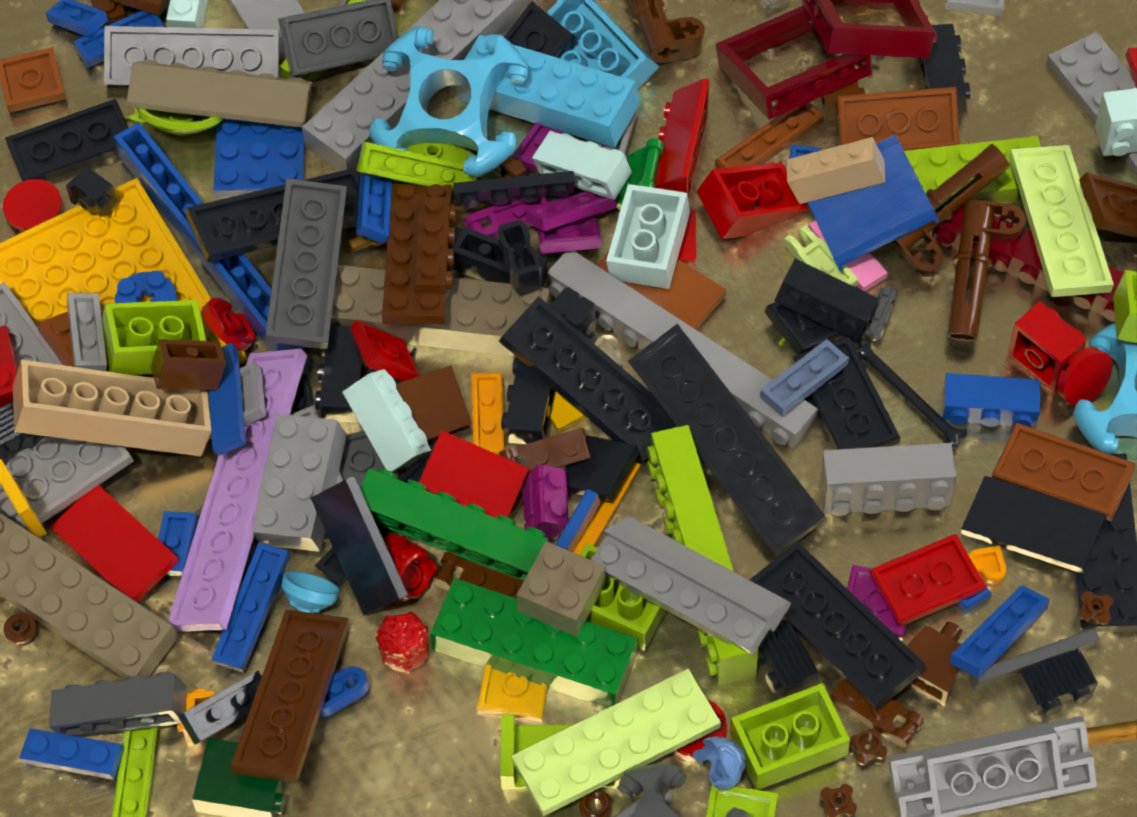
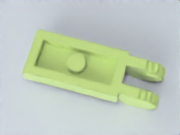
M805 225L798 230L799 236L807 245L805 248L791 235L784 238L786 248L796 259L854 287L858 285L857 277L846 265L842 266L844 270L840 272L828 245L821 237L818 238L808 226L806 227Z

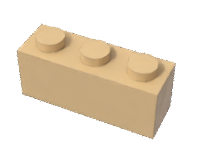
M871 137L787 159V182L799 204L885 183L884 158L875 140Z

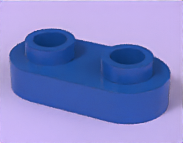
M355 666L347 667L332 676L319 717L330 716L367 693L369 681L363 669Z

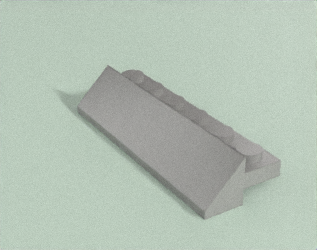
M630 516L603 530L606 537L591 558L592 561L605 566V574L619 581L626 589L726 644L732 643L752 655L769 630L775 631L791 606V603Z
M1082 716L887 757L891 778L889 785L898 817H958L1097 787L1094 758L1089 752L1086 722Z

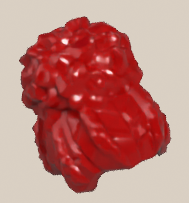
M392 533L385 535L382 538L408 593L401 600L406 601L420 597L429 588L431 577L436 575L438 571L437 564L427 556V550L413 542L409 543L405 536L400 537V535H393Z
M409 611V613L394 616L386 615L377 631L378 635L375 636L376 642L379 644L378 649L383 658V664L393 670L408 674L413 669L421 667L429 657L428 627L413 612Z

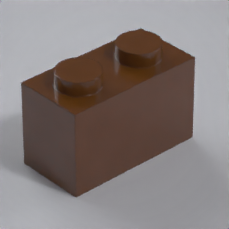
M159 339L151 370L157 389L218 390L226 361L220 341Z

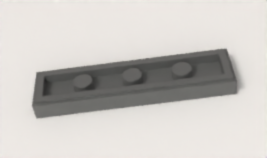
M1090 629L995 663L979 678L971 676L969 681L973 690L1018 675L1023 669L1033 667L1052 658H1057L1059 655L1075 651L1077 648L1081 651L1090 649L1095 646L1100 638L1096 629Z

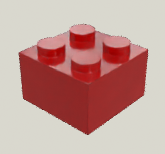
M1039 301L1014 323L1008 356L1034 378L1039 379L1040 383L1052 393H1055L1058 390L1057 383L1062 369L1067 370L1070 365L1068 363L1069 359L1075 353L1085 348L1087 339L1084 338L1079 329L1071 327L1062 320L1053 308L1047 307Z

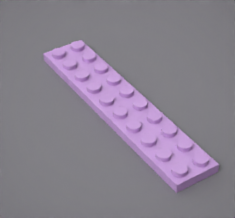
M302 349L250 353L246 365L255 362L262 371L266 416L244 426L245 445L218 456L167 622L173 626L176 632L227 629L255 534L252 532L277 414L290 415L307 358V354Z

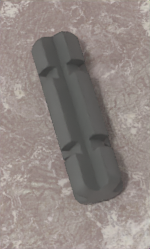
M886 285L879 291L878 300L869 318V323L871 324H867L864 331L865 337L870 338L871 341L880 340L885 330L883 326L887 325L893 309V303H895L898 295L897 290L892 288V286Z

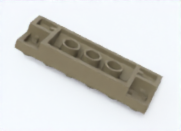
M143 60L142 62L137 61V63L133 62L126 107L302 128L307 118L312 82L305 81L300 77L285 79L266 73L251 75L241 70L226 72L217 71L213 67L192 68L182 63L167 65L159 64L155 60Z

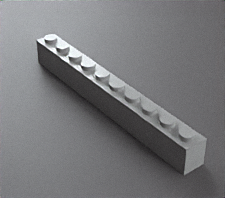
M566 251L548 270L547 288H549L550 293L554 297H557L564 288L569 287L579 293L580 298L584 296L595 303V318L598 319V324L607 331L612 330L621 336L622 340L631 347L636 346L643 350L678 323L758 429L761 428L769 433L777 443L787 445L794 450L816 424L818 408L802 400L781 416L760 398L761 389L773 381V379L577 252Z

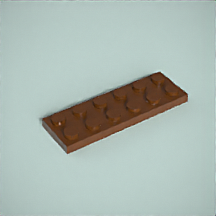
M285 610L231 763L233 774L298 782L349 628L348 618Z

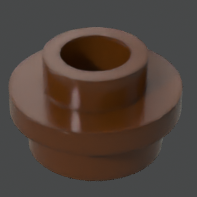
M17 613L9 617L3 628L7 640L17 645L29 643L37 630L34 619L25 613ZM18 625H25L20 631L14 630Z
M595 790L581 797L579 801L580 814L582 817H609L612 812L610 796L602 790ZM594 803L602 806L599 811H592L589 807Z

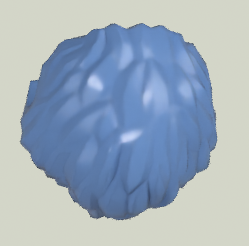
M724 737L705 738L703 740L705 746L700 750H696L693 753V758L700 763L706 760L711 761L709 780L715 788L719 790L731 789L741 780V774L745 769L746 758L743 749L735 742Z

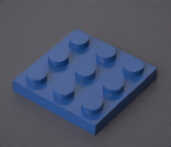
M225 118L216 125L213 188L215 197H233L286 184V178L304 180L305 141L301 127Z

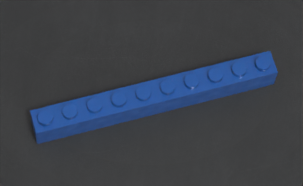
M138 122L115 135L114 140L120 159L134 177L138 178L145 191L239 311L247 318L271 351L301 349L305 347L265 341L272 289L244 254L207 263L186 217L187 207L204 203L143 126Z

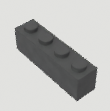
M159 672L156 676L144 678L129 676L125 680L115 682L100 680L93 685L86 686L67 685L64 689H56L51 692L49 727L55 733L83 737L180 724L181 721L178 716L186 711L187 686L171 672Z

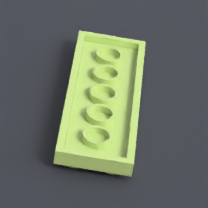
M1070 145L1011 149L1009 159L1051 297L1112 292L1114 284L1088 202L1083 195V189L1079 181L1080 177Z
M686 669L512 755V762L542 816H545L623 777L625 772L645 766L719 729L721 722L690 670Z

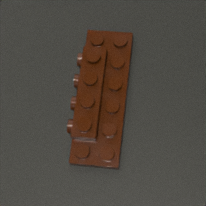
M392 184L390 228L387 240L382 309L383 324L445 325L447 289H453V271H448V267H454V249H449V245H455V227H450V223H456V205H451L452 185L441 186L433 184L428 187L418 184Z

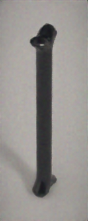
M860 339L858 347L855 348L860 359L865 360L945 437L946 443H952V449H957L959 441L966 438L967 430L952 427L872 351L869 339Z

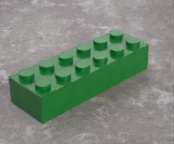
M369 468L360 487L376 525L441 551L455 553L464 560L521 580L526 579L546 541L549 542V539L545 538L546 534L534 527H527V530L515 526L516 522L506 516L498 515L497 518L485 514L486 510L478 505L468 503L466 507L456 503V498L445 492L438 491L437 495L426 491V486L414 480H408L405 483L396 479V474L383 468H379L378 472Z
M456 578L452 581L430 633L432 650L482 667L488 664L492 666V669L506 674L508 672L514 673L518 678H521V676L526 677L528 681L539 685L544 683L548 685V689L605 708L619 703L638 655V638L587 621H585L578 637H575L518 612L517 598Z

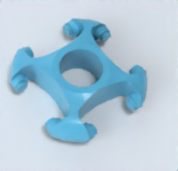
M417 26L397 38L383 52L382 68L387 71H397V68H401L402 64L410 65V92L398 125L391 130V126L387 124L386 120L373 119L369 130L371 139L374 144L409 151L408 147L423 143L452 144L478 152L477 155H470L469 159H465L464 174L480 177L498 167L515 151L516 135L511 132H502L501 135L496 136L495 141L487 139L488 111L494 91L502 77L507 76L515 84H524L525 80H527L528 67L518 50L501 34L486 36L485 50H488L489 55H492L486 59L447 60L421 53L422 48L427 49L429 44H433L434 31L426 27ZM459 85L471 91L470 102L460 115L451 119L440 120L427 114L429 101L438 90L446 86Z
M1115 322L1095 334L1090 339L1089 347H1097L1103 350L1117 362L1119 367V392L1112 405L1105 411H1097L1093 403L1088 400H1079L1073 412L1074 420L1085 439L1095 450L1107 454H1116L1119 439L1115 438V435L1137 438V343L1117 339Z

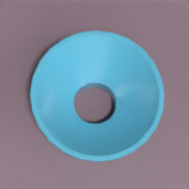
M288 571L283 574L281 584L283 592L289 599V604L298 610L308 613H319L320 610L333 605L340 594V589L337 585L322 577L298 571Z

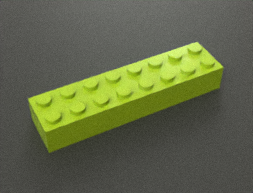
M689 425L651 433V446H647L649 458L647 469L650 479L656 480L655 496L658 506H664L666 516H663V522L667 535L672 534L673 540L734 572ZM697 628L699 644L701 648L706 647L708 657H705L709 676H715L718 687L756 678L758 648L752 655L732 643L728 645Z

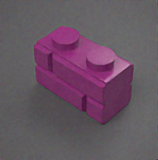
M538 465L532 470V473L525 477L522 484L524 520L526 521L524 528L525 530H527V527L539 529L546 534L545 538H548L549 542H553L562 534L569 521L566 471L547 465Z

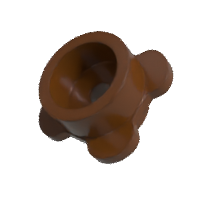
M1091 591L1082 593L1081 601L1083 605L1078 612L1079 618L1094 625L1108 624L1111 620L1109 608L1113 605L1112 597L1107 594L1103 596L1094 595ZM1093 606H1098L1099 609L1094 610Z
M865 730L858 735L850 737V747L854 749L857 755L856 761L858 764L867 765L870 760L886 757L887 748L882 745V740L877 730ZM865 745H870L871 748L866 749Z
M842 784L840 788L831 789L825 787L821 790L820 797L825 802L824 814L826 817H845L856 813L857 805L853 803L851 796L853 788L850 785ZM840 799L842 803L837 804L835 800Z

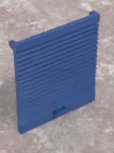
M896 134L877 143L884 158L885 183L808 202L840 272L844 270L843 265L935 220L936 224L940 222Z

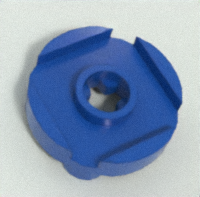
M158 270L136 273L120 280L115 295V303L139 302L145 296L153 297L150 299V302L178 301L172 282L165 277L163 272Z

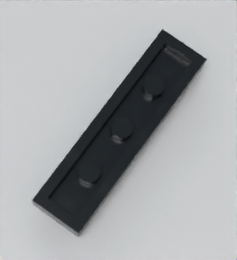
M573 171L453 183L454 205L456 207L474 208L480 204L504 205L509 201L519 200L534 202L539 198L548 197L563 199L569 195H574Z

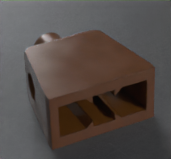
M946 622L940 632L925 626L907 645L926 666V670L908 685L943 705L947 703L960 671L959 668L950 664L951 654L961 645L958 643V640L963 634V630L957 624Z

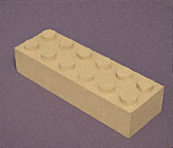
M22 359L13 383L14 432L193 456H202L211 434L207 390L157 389L154 378Z

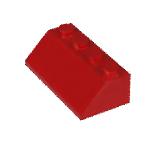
M709 79L699 80L674 91L672 102H666L664 120H667L666 127H660L658 139L664 142L663 154L658 159L654 184L658 189L687 193L688 201L708 117Z

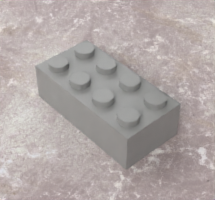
M277 414L252 531L255 533L254 537L258 542L274 547L321 552L325 529L311 497L336 485L347 437L338 420Z
M952 443L823 450L820 474L823 513L843 516L850 512L875 514L883 510L908 512L916 508L940 510L944 507H949L956 480Z

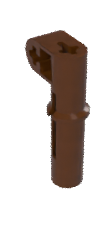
M629 0L632 7V20L639 25L650 55L655 62L678 61L693 58L700 54L705 33L704 24L700 20L693 17L668 20L665 14L666 5L663 0Z
M990 144L935 190H927L926 195L933 209L935 208L934 211L940 221L936 224L935 220L891 241L912 268L920 271H933L940 266L943 252L929 232L944 220L950 221L953 219V213L962 207L966 201H969L1010 168L1008 160L995 145ZM922 238L925 241L922 242L918 247L921 250L929 251V253L926 255L928 259L927 262L920 261V258H922L923 256L921 251H908L909 248H911Z
M969 200L965 202L958 254L953 258L954 263L957 265L947 332L948 337L960 341L978 340L987 268L992 266V261L989 258L991 240L1012 242L1019 238L1026 218L1023 210L1018 206L982 200ZM994 214L1000 215L998 230L992 229ZM1006 219L1011 220L1012 228L1006 227ZM972 244H977L970 302L966 304L965 297Z

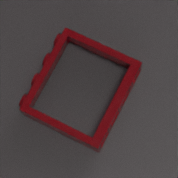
M801 0L827 53L929 58L933 42L936 43L937 40L936 30L933 29L928 16L924 13L918 0H835L894 4L906 26L842 23L831 0Z
M804 5L716 43L719 67L768 120L872 75L870 55L842 54L767 87L742 60L815 29L813 23H809L811 19Z

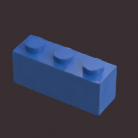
M946 373L942 405V418L946 421L959 425L978 423L988 427L997 425L1015 427L1016 423L1036 428L1040 414L1039 379Z

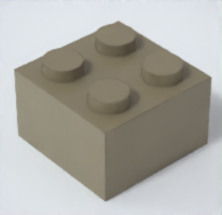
M546 541L517 593L518 612L578 637L606 584L605 566Z

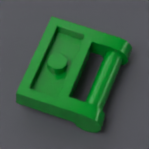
M651 138L647 141L645 147L626 156L632 173L617 195V208L621 210L628 184L656 188L654 178L659 156L663 154V141Z

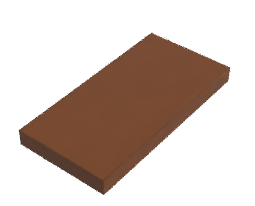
M956 87L837 96L840 145L873 137L877 144L895 134L904 151L960 145Z
M609 251L597 264L598 267L607 273L609 272L606 260ZM678 259L669 289L623 282L697 331L727 293V289Z
M1016 423L993 470L992 478L1106 514V520L1112 521L1136 469V463Z

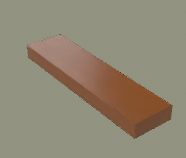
M810 102L781 114L717 158L715 166L720 169L764 164L823 123L824 115Z

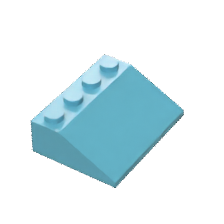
M558 0L547 12L576 36L560 59L634 80L637 89L659 68L653 59L596 0Z

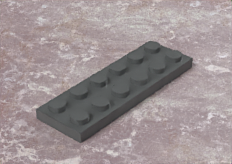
M286 178L265 341L327 349L347 186Z

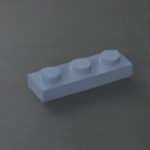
M826 339L762 388L760 398L783 416L848 365L849 358Z

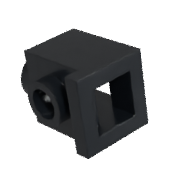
M87 166L66 185L71 203L74 205L79 203L84 210L88 212L92 210L100 217L103 214L109 213L117 202L113 185Z

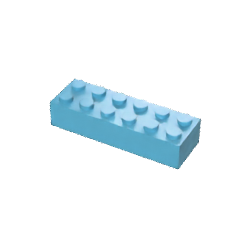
M479 35L464 60L486 59L492 56L489 55L488 50H485L486 36ZM513 45L528 67L527 80H525L524 84H515L507 76L502 77L494 91L489 109L532 123L537 122L542 126L555 130L558 129L562 132L615 148L641 103L636 82ZM455 85L459 99L469 103L471 91L466 87Z

